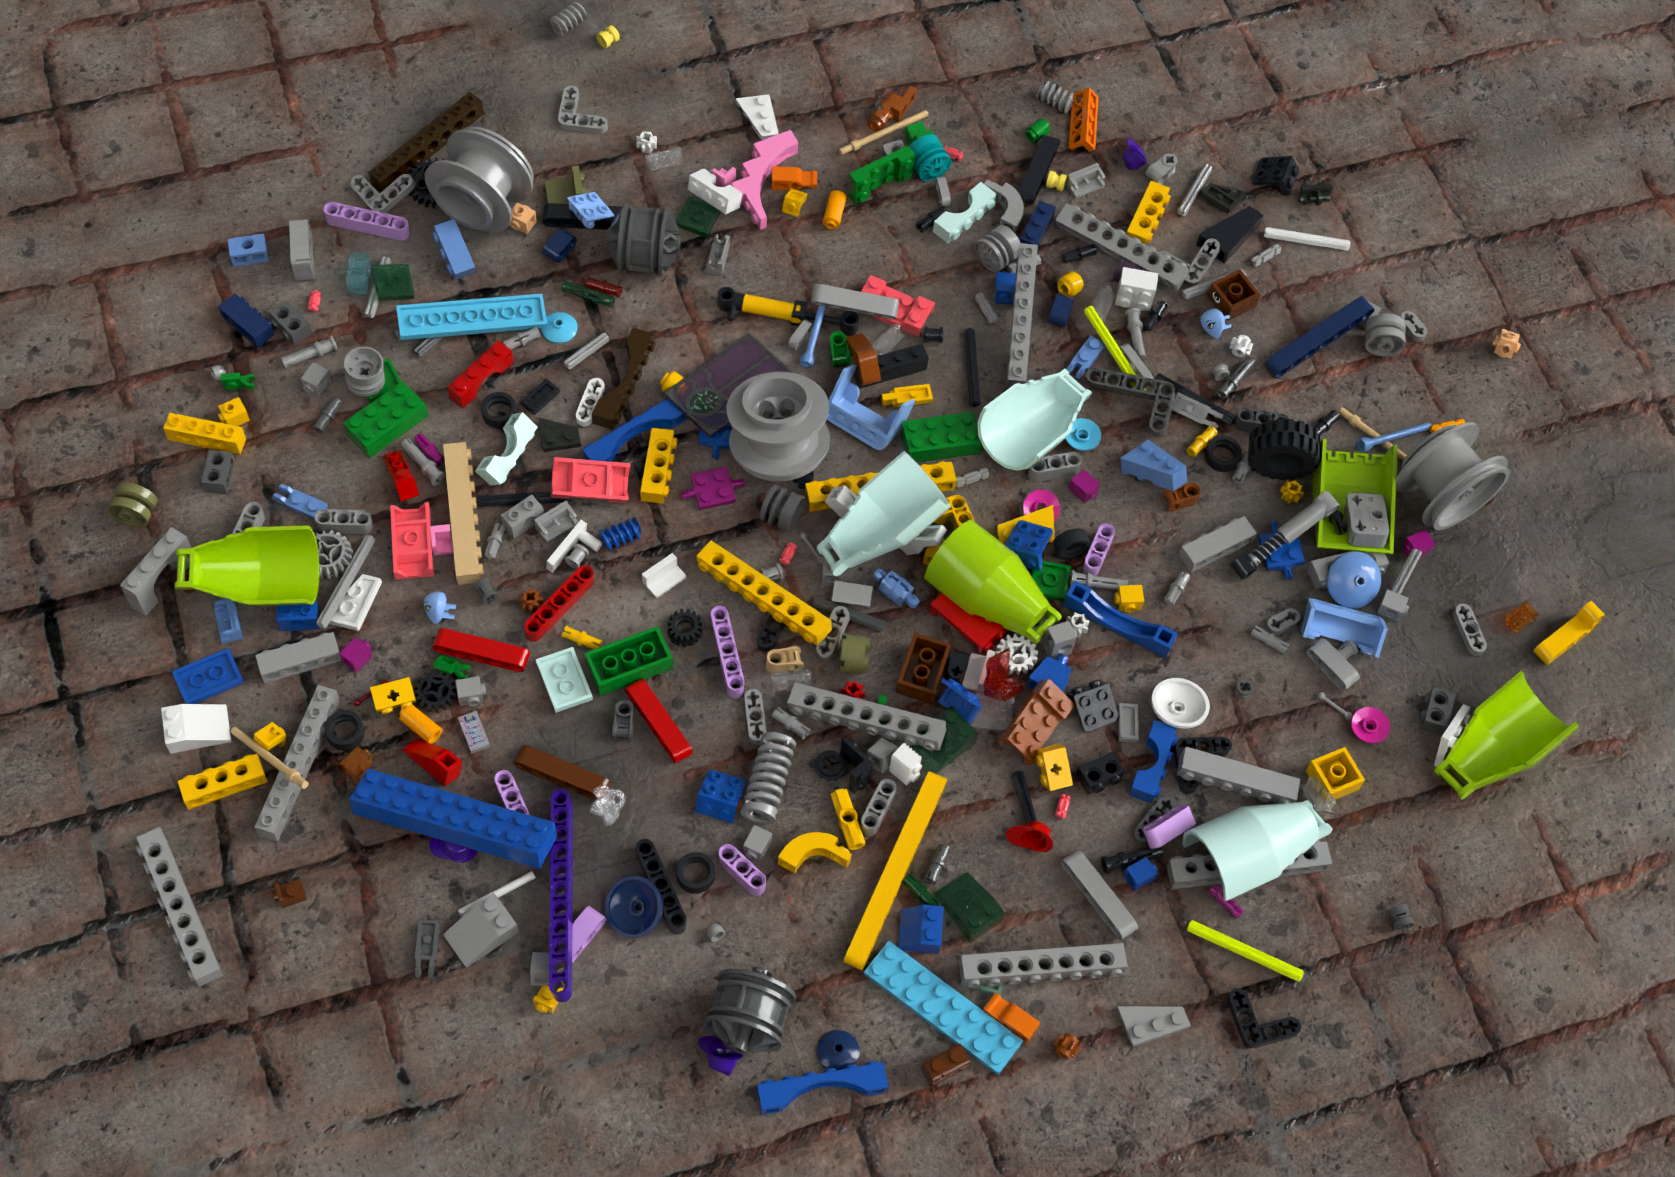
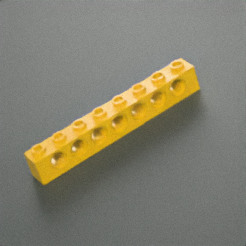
M952 461L920 465L941 492L955 490L957 479ZM869 472L864 475H849L845 478H830L825 481L806 483L805 496L809 512L831 509L825 501L833 487L845 485L855 495L859 496V487H863L878 473Z
M712 540L696 556L698 567L703 572H708L713 575L716 581L725 583L731 591L740 593L746 601L756 604L762 612L771 614L777 622L786 624L792 632L799 633L807 642L818 646L832 630L829 618Z

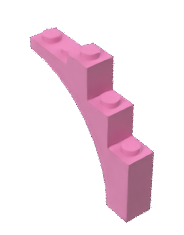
M791 130L754 143L753 159L742 163V179L731 183V186L742 192L740 206L744 205L746 211L750 212L753 223L757 224L760 230L767 227V216L760 198L762 186L772 171V166H777L785 159L798 153V141Z

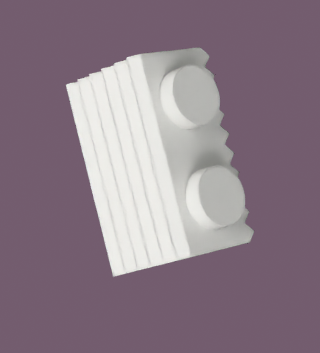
M903 743L892 754L889 771L906 786L910 782L914 783L921 775L919 773L922 768L920 764L921 756H918V753H915V751H912V748Z

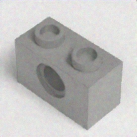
M530 495L501 515L502 524L506 527L505 530L511 537L515 539L535 525L534 519L544 514V510L534 496Z
M1070 621L1047 628L1043 647L1048 657L1056 659L1059 654H1064L1065 656L1072 654L1076 638L1078 637L1076 628L1071 626Z

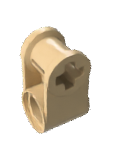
M792 646L769 651L765 664L767 671L776 674L803 669L804 663L800 658V647ZM771 660H777L779 663H773Z

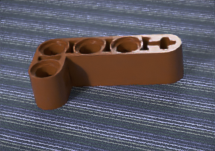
M863 333L847 336L846 340L850 356L858 365L862 385L880 382L879 364L874 347Z

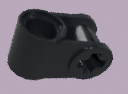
M951 649L946 680L951 678L962 685L970 653Z

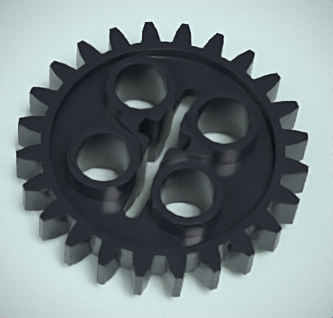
M437 157L434 161L428 158V162L421 160V165L416 163V169L410 168L411 173H407L415 181V187L409 193V196H412L413 201L418 200L419 205L424 202L425 207L431 204L432 208H434L437 204L425 182L426 169L430 164L438 161Z

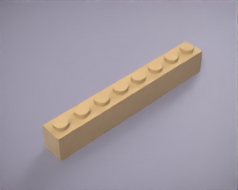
M466 442L443 444L457 584L477 583L481 580L480 575H484L483 564H479L478 559L482 558L481 547H477V542L480 541L479 530L475 529V525H479L478 515L477 513L474 514L473 510L477 508L476 497H472V492H475L474 481H470V476H474L473 466L469 465L468 461L472 460L471 449H467Z

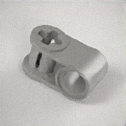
M1165 154L1157 162L1149 166L1145 175L1153 182L1163 184L1165 180L1175 173L1177 157L1174 154Z

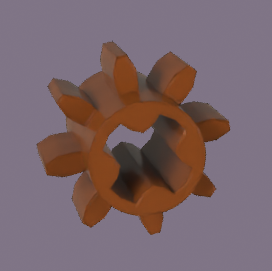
M532 588L526 592L522 591L523 598H519L522 610L530 611L531 614L540 608L539 604L544 603L543 598L540 597V591L535 592Z
M1065 1033L1064 1036L1059 1034L1053 1044L1056 1047L1055 1053L1066 1060L1070 1056L1075 1058L1081 1048L1077 1045L1079 1040L1069 1033Z

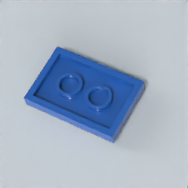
M229 648L172 671L186 704L199 703L244 683Z

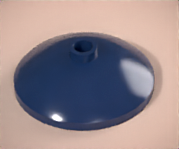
M627 876L618 880L610 888L605 900V915L609 925L617 934L626 938H641L651 933L660 922L663 912V901L660 891L652 881L642 876ZM639 904L642 905V909L640 911L638 909Z

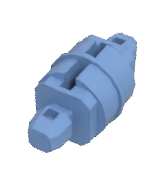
M879 568L874 572V579L881 582L878 589L888 599H891L899 606H902L905 602L911 608L918 606L920 600L915 595H912L915 588L904 577L902 578L893 570L888 575Z

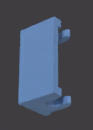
M228 599L214 602V611L221 643L244 639L236 603Z

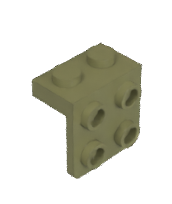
M572 166L573 177L553 179L545 182L548 203L569 204L567 197L586 194V187H582V183H585L583 172L580 173L579 166Z

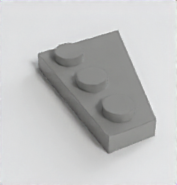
M1117 1006L1116 1008L1132 1047L1191 1027L1183 1007Z

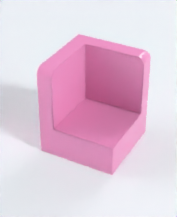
M734 167L729 171L723 168L720 171L715 168L711 170V173L717 176L715 183L717 187H725L736 181V169Z
M450 524L430 526L434 555L453 553Z

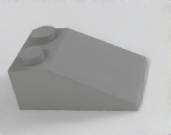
M492 893L472 907L443 936L467 968L518 934L519 931L516 922L495 893Z

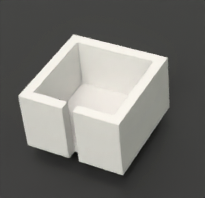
M1123 267L1117 288L1115 305L1150 311L1159 273Z

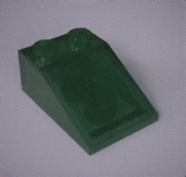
M950 706L935 718L946 722V733L940 750H927L923 746L916 744L908 745L909 748H912V751L921 756L920 764L927 773L929 771L935 774L976 743L978 733L953 706ZM922 731L920 734L923 735V734H926L927 732H926V731Z
M968 872L934 893V896L944 906L945 911L969 943L987 933L1004 920L1006 913L994 897Z

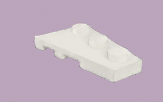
M769 94L736 98L737 106L742 109L744 116L749 119L761 140L779 134Z
M362 574L348 589V594L343 598L329 624L359 631L381 586V579Z
M1462 705L1442 735L1434 766L1437 767L1446 759L1457 738H1460L1464 726L1471 719L1469 706Z

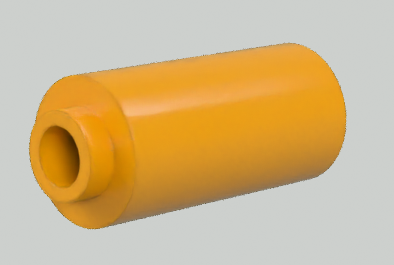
M831 191L822 223L831 230L838 228L841 222L847 199L846 194L842 191Z
M414 705L404 706L401 709L399 720L426 742L432 744L442 734L443 729Z

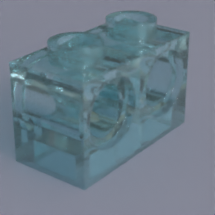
M351 252L346 277L348 294L367 295L372 268L369 253Z

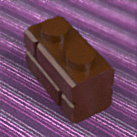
M959 1043L924 1061L921 1069L932 1087L958 1074V1071L961 1072L967 1069L970 1059Z

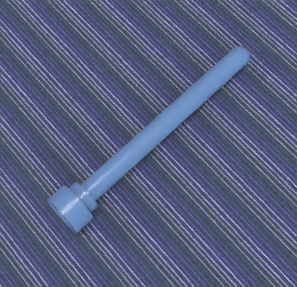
M818 306L807 350L801 355L799 364L803 367L812 368L815 358L813 352L826 306Z
M1427 422L1372 439L1362 437L1357 439L1356 446L1359 452H1367L1374 445L1429 430L1432 424Z

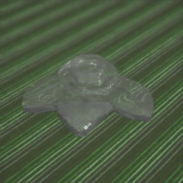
M605 785L594 788L593 793L597 799L591 805L589 812L594 815L603 816L605 826L611 825L619 818L620 808L624 806L626 796L621 790H612ZM616 796L619 797L618 803H615L614 798Z

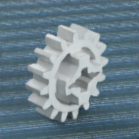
M1016 633L1013 638L1007 635L1006 641L1001 639L1000 645H997L995 658H998L997 664H1003V671L1007 668L1010 669L1009 674H1012L1013 671H1016L1017 675L1020 674V671L1026 674L1028 668L1032 670L1037 662L1038 651L1035 650L1036 644H1030L1031 641L1029 639L1025 640L1023 635L1020 638L1017 637Z

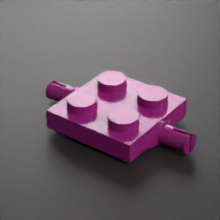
M727 466L690 474L692 490L681 491L682 499L694 497L700 511L736 503L734 488L745 486L743 478L732 481Z

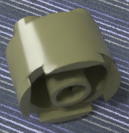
M842 633L839 672L863 674L868 669L869 657H865V653H868L870 638H866V635Z

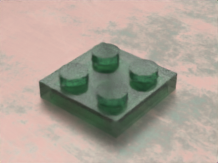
M689 196L676 219V224L679 228L708 238L721 211L705 201Z
M408 264L372 266L371 269L378 300L414 299L415 293Z

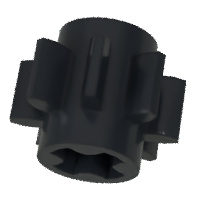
M814 471L794 479L793 483H798V488L805 489V484L813 481Z

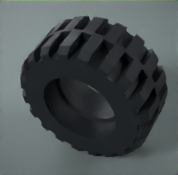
M1282 418L1275 421L1269 420L1267 423L1263 422L1258 427L1256 426L1249 435V465L1257 474L1260 473L1261 476H1267L1274 480L1303 478L1306 474L1310 475L1319 466L1320 436L1315 428L1308 423L1304 424L1300 420H1283Z

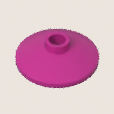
M1035 490L1026 497L1023 504L1024 515L1038 511V506L1046 508L1053 505L1055 522L1060 514V502L1048 490Z
M1361 708L1352 717V731L1363 742L1370 744L1380 743L1389 735V719L1382 711L1376 708Z

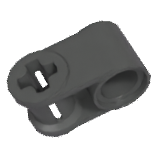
M621 700L615 706L612 739H616V737H629L630 740L633 739V705L628 700ZM623 709L629 710L627 714L620 713Z

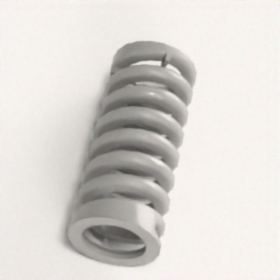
M777 732L762 734L761 746L758 748V756L755 758V766L752 768L753 775L749 779L750 784L747 786V794L744 796L745 804L742 805L740 810L741 816L745 819L763 825H770L775 822V815L778 813L776 807L780 805L778 797L783 795V790L780 787H784L786 784L784 779L788 776L786 768L791 766L789 759L793 757L794 752L792 750L796 748L795 740ZM770 741H782L784 742V745L774 744ZM753 812H755L763 816H768V819L758 818L752 814Z

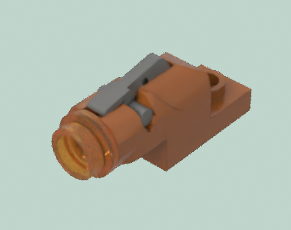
M910 86L901 96L891 92L883 100H877L869 118V127L873 131H880L892 119L899 122L915 101L916 88Z

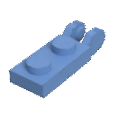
M1091 335L1072 359L1066 370L1070 374L1076 366L1079 367L1080 370L1077 371L1075 377L1080 379L1105 349V344Z
M280 484L278 489L282 493L289 495V497L286 499L277 493H274L272 496L273 500L284 505L285 508L315 520L317 511L328 508L327 503L298 490L291 489L284 484Z

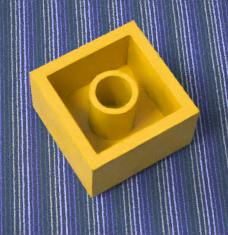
M1346 747L1311 760L1306 769L1308 776L1325 804L1358 791L1365 781Z

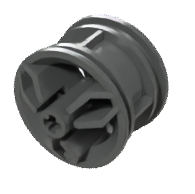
M624 203L614 218L611 228L608 229L607 244H609V250L619 272H623L624 267L627 266V271L654 274L656 269H658L659 276H664L675 260L677 251H680L681 235H679L678 226L669 207H666L662 214L661 208L633 206L632 210H630L629 203Z
M753 967L752 971H748L746 968L720 971L717 978L719 983L716 988L718 993L713 1007L710 1008L708 1016L704 1019V1028L712 1035L721 1039L722 1043L729 1050L738 1054H747L748 1049H751L753 1053L779 1050L782 1046L781 1038L786 1015L796 999L795 992L784 983L778 981L775 975L764 968Z

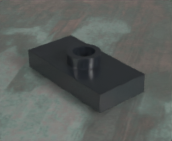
M545 379L521 401V405L533 415H536L560 393V389L548 379Z

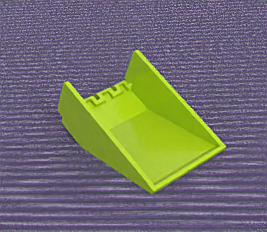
M1322 439L1320 441V463L1315 471H1313L1312 477L1313 501L1320 494L1328 490L1340 504L1338 509L1344 516L1343 508L1349 493L1379 494L1385 499L1389 535L1385 546L1382 548L1352 546V543L1347 541V532L1344 533L1341 528L1343 534H1336L1335 528L1327 516L1315 524L1317 548L1392 555L1394 549L1398 445H1393L1385 455L1371 454V459L1368 460L1369 455L1367 453L1353 452L1352 458H1350V452L1334 451V457H1332V451L1326 450L1327 439Z

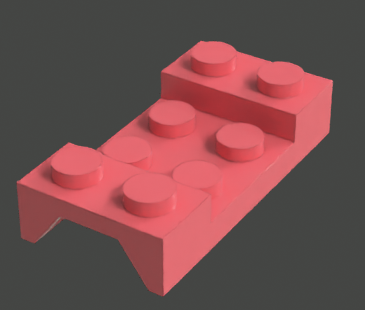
M870 275L861 292L898 299L899 306L897 319L869 316L919 337L928 316L934 312L935 302L921 296L917 299L886 286V281Z
M554 457L551 498L570 499L572 497L608 500V502L627 503L629 500L628 475L630 463Z
M425 502L417 509L406 510L391 505L393 572L395 580L434 577L429 502Z

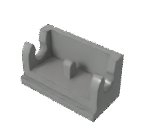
M1095 163L1068 174L1066 187L1076 199L1104 188L1105 183L1102 179L1106 177L1099 164Z
M718 235L714 236L705 273L722 276L730 249V236L725 235L723 241L718 239Z
M564 501L534 519L535 529L544 541L549 543L574 528L578 524L575 518L577 515L568 502Z
M835 581L832 602L864 606L870 609L873 586Z

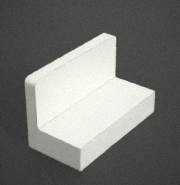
M673 553L642 573V583L655 598L660 597L686 579L684 572L677 566V557Z
M988 650L986 656L971 653L962 684L966 689L980 693L985 692L995 651Z

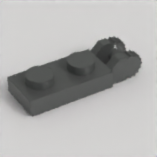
M419 919L415 950L416 978H420L422 975V962H429L428 978H434L440 920Z

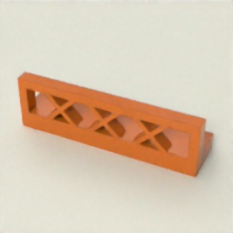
M1090 87L1073 94L1074 100L1071 106L1069 148L1071 150L1084 146L1089 152L1095 150L1099 97ZM1083 97V99L1079 103H1077L1078 98ZM1082 108V112L1077 117V113ZM1081 122L1080 127L1076 130V126ZM1081 135L1080 140L1075 142L1077 137Z

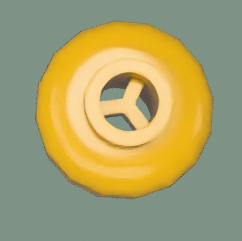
M1072 271L1060 277L1057 282L1059 293L1069 297L1078 294L1084 286L1082 277Z
M675 371L667 372L660 382V385H662L661 391H667L685 377ZM687 382L677 388L678 396H683L688 389L685 386Z

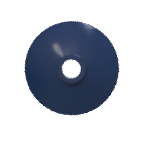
M842 1030L828 1032L819 1041L817 1047L818 1059L826 1069L835 1068L836 1071L845 1069L848 1065L856 1064L859 1057V1045L856 1039L848 1032ZM841 1046L843 1050L841 1052H837L835 1050V1047Z

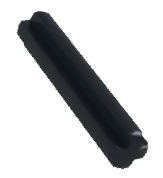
M1022 770L1015 771L1013 778L1025 823L1037 821L1024 772Z

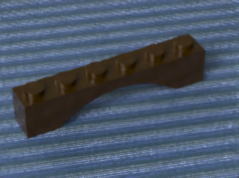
M632 328L626 341L627 353L630 359L627 374L615 390L598 400L592 412V424L614 430L615 425L620 423L621 413L623 409L626 410L629 402L628 398L635 391V383L642 376L643 366L646 367L648 363V355L654 351L656 342H654L653 333Z

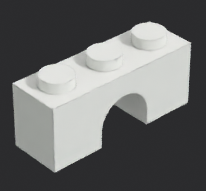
M701 169L689 176L687 190L724 214L740 208L742 192L731 185L725 187L715 186L717 176L706 169Z

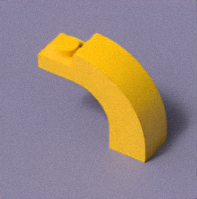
M812 832L800 835L790 841L778 856V865L795 874L807 858L821 855L847 868L851 862L852 854L845 847L837 846L838 837L822 832Z

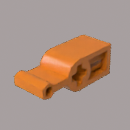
M772 166V190L790 191L791 188L795 190H800L802 187L817 188V171H802L798 167Z
M997 993L992 996L983 1009L985 1013L992 1016L1022 1039L1025 1044L1030 1041L1041 1022L1020 1007L1007 1002Z

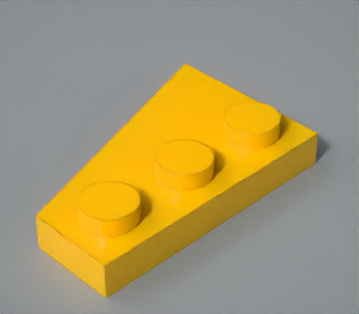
M1053 505L997 526L998 540L1004 545L1020 520L1051 528L1053 535L1048 543H1053L1055 539Z

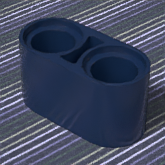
M559 229L545 244L542 253L553 261L560 263L575 247L577 238L565 230Z
M1057 293L1048 323L1066 327L1074 298Z

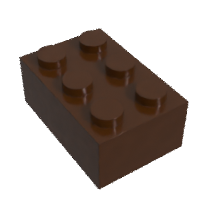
M914 633L897 682L896 693L933 704L949 657L951 644Z

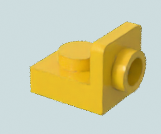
M791 188L784 198L782 212L798 217L801 206L807 200L808 194Z
M271 722L256 732L253 739L269 751L276 745L280 747L285 745L286 733L281 727Z
M542 986L537 996L533 998L535 1009L542 1013L550 1012L553 1014L558 1004L549 986ZM559 988L556 992L562 991L563 988Z

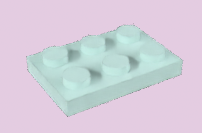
M573 647L536 659V664L555 713L593 700L592 693Z

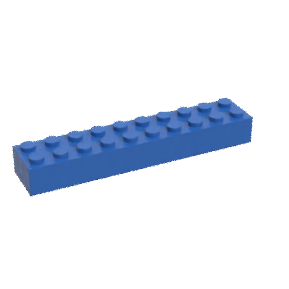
M367 769L349 798L352 812L355 815L538 869L541 868L557 838L555 822L372 769Z

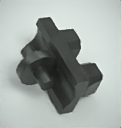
M1318 182L1316 185L1301 184L1300 204L1315 203L1318 206L1322 202H1329L1333 186L1324 182Z

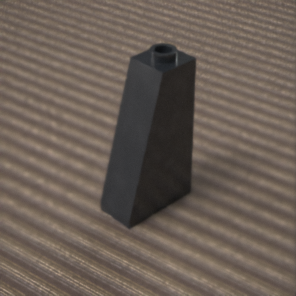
M1248 206L1203 231L1199 235L1196 245L1202 248L1208 239H1216L1220 244V250L1215 258L1225 264L1257 230L1264 215ZM1212 244L1211 246L1208 245V253H1210L1212 249H1215V244Z

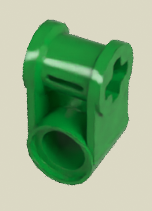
M840 331L833 332L829 342L832 367L843 364L850 366L851 357L846 336Z

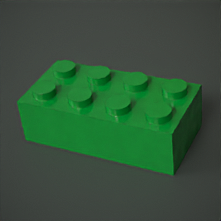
M401 381L343 422L346 435L370 459L427 418L428 412L426 404Z
M974 411L902 421L901 437L904 450L916 463L980 454L982 443L978 436V425Z
M658 626L585 653L586 666L600 696L626 687L640 678L647 679L673 669L672 655Z

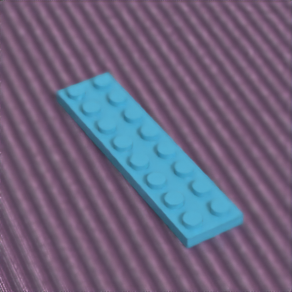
M542 294L396 306L400 340L527 330L535 326L537 329L547 327Z
M890 941L886 943L864 971L866 977L955 1044L960 1043L967 1053L997 1075L1000 1074L1023 1043L1022 1039Z

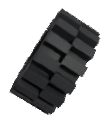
M680 609V613L675 611L674 616L671 614L667 622L668 637L671 638L673 643L676 641L678 646L683 643V647H686V643L692 646L693 641L697 643L698 638L702 636V620H700V616H696L695 611L690 613V609H687L686 612ZM681 623H689L692 626V630L688 633H681L677 627Z

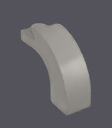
M987 179L984 184L996 193L995 202L1002 205L1005 209L1000 225L1009 227L1016 234L1021 226L1024 211L1023 200L1020 194L1008 183H1005L1002 187Z

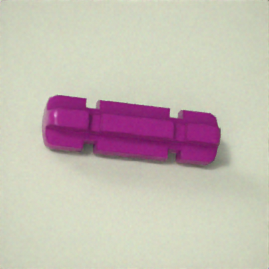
M1218 884L1213 885L1209 889V893L1216 897V900L1227 911H1230V914L1235 919L1239 918L1244 912L1239 905L1236 906V902L1233 899L1225 901L1223 899L1224 892L1221 891L1222 888Z

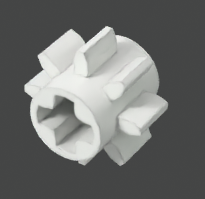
M642 132L640 136L636 137V146L641 149L642 153H651L653 148L657 149V136H653L651 132Z
M1239 335L1238 338L1233 337L1229 348L1232 349V353L1235 356L1244 357L1245 354H1250L1253 343H1250L1249 337Z
M1074 612L1073 617L1068 616L1066 622L1070 621L1071 626L1076 628L1078 637H1080L1082 632L1087 633V626L1090 621L1085 619V614L1081 615Z

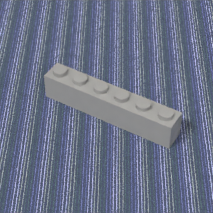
M1184 748L1180 754L1177 775L1185 780H1196L1206 786H1217L1224 791H1234L1242 796L1259 798L1263 802L1270 801L1283 804L1295 803L1297 801L1299 778L1193 748Z

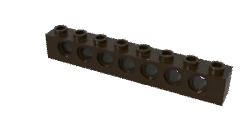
M468 92L369 171L371 185L381 193L398 177L411 173L410 168L416 169V163L421 165V160H428V158L447 144L449 137L454 132L469 127L484 115L482 100Z

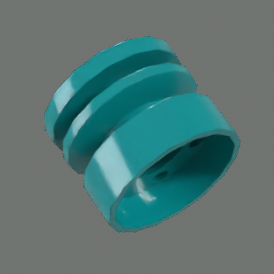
M924 135L909 146L915 153L914 167L921 180L932 181L941 177L949 170L952 160L936 135Z

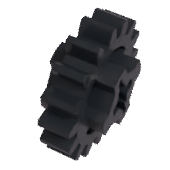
M432 670V675L425 672L424 679L418 677L419 684H414L415 690L413 692L416 697V703H420L421 709L427 707L428 712L435 709L436 713H438L439 708L445 711L447 704L453 705L451 699L457 698V686H455V680L450 678V674L444 676L443 671L436 674L435 670Z

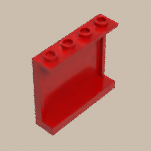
M943 593L930 604L929 613L934 617L939 614L979 649L978 654L980 655L991 650L994 646L993 643L997 639L999 641L1003 639L1008 629L1003 628L998 623L993 621L990 623L985 621L983 617L968 614Z

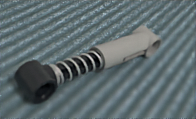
M1328 490L1323 492L1312 504L1277 529L1278 534L1275 533V536L1273 538L1270 537L1268 542L1265 541L1264 545H1259V548L1257 550L1254 549L1253 553L1240 555L1231 563V567L1242 580L1248 578L1257 570L1256 566L1261 563L1262 559H1266V556L1271 555L1274 550L1277 551V548L1282 547V544H1290L1321 519L1336 511L1340 504Z

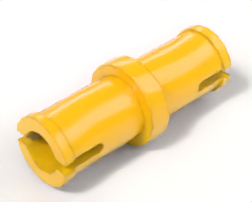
M1208 426L1201 435L1195 438L1192 445L1186 449L1187 454L1191 457L1193 456V458L1196 457L1202 449L1207 448L1210 440L1217 435V430L1214 427Z
M568 626L564 628L566 632L562 633L563 638L576 642L578 646L583 645L593 650L600 648L598 645L601 646L603 641L587 635L585 631L580 632Z

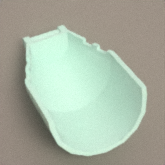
M1066 369L1057 374L1041 377L1037 381L1029 380L1024 384H1014L983 408L977 422L978 436L986 452L1003 467L1016 471L1028 469L1069 435L1083 402L1091 396L1092 392L1080 385L1069 375V371Z
M903 451L858 491L859 496L855 502L849 504L847 507L848 512L843 519L840 518L828 536L817 546V550L830 565L833 575L838 576L847 568H852L907 545L951 506L926 472ZM832 548L840 558L837 562L829 551Z
M1309 800L1296 803L1244 806L1184 832L1182 845L1185 848L1201 841L1206 846L1221 876L1224 892L1223 899L1228 901L1278 878L1282 871L1288 865L1291 866L1300 854H1304L1317 840L1329 835L1333 829L1317 814Z

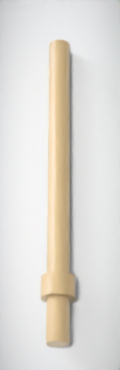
M924 110L860 140L855 139L849 142V145L840 148L839 153L843 155L850 151L859 150L863 145L928 117V112Z
M1343 407L1339 410L1338 413L1346 418L1353 427H1358L1371 438L1381 436L1363 423L1356 414H1351ZM1389 441L1380 444L1387 450L1393 446ZM1398 449L1397 457L1403 461L1407 455Z
M237 727L231 729V734L285 774L286 779L298 784L303 789L308 787L309 783L301 777L297 770L289 768Z

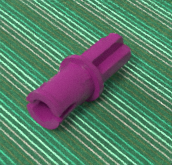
M422 433L414 437L415 442L423 450V454L427 455L431 461H434L436 466L444 462L443 460L445 459L435 448L436 445L431 444Z

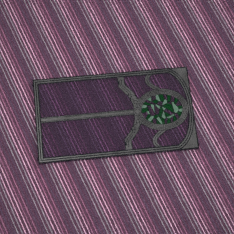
M748 333L665 391L663 395L711 438L730 424L727 418V402L731 393L741 383L764 373L793 372Z

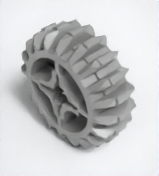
M323 530L320 535L315 532L319 548V578L322 580L327 576V579L330 580L333 575L338 578V573L344 574V568H347L352 560L353 550L351 549V543L347 541L345 536H341L339 532L335 535L332 530L329 533Z

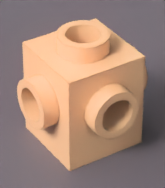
M516 203L511 208L512 221L509 226L514 230L528 234L537 222L536 211L519 203Z
M1502 329L1500 335H1496L1494 339V353L1502 358L1507 357L1511 359L1514 353H1518L1521 345L1518 343L1519 334Z

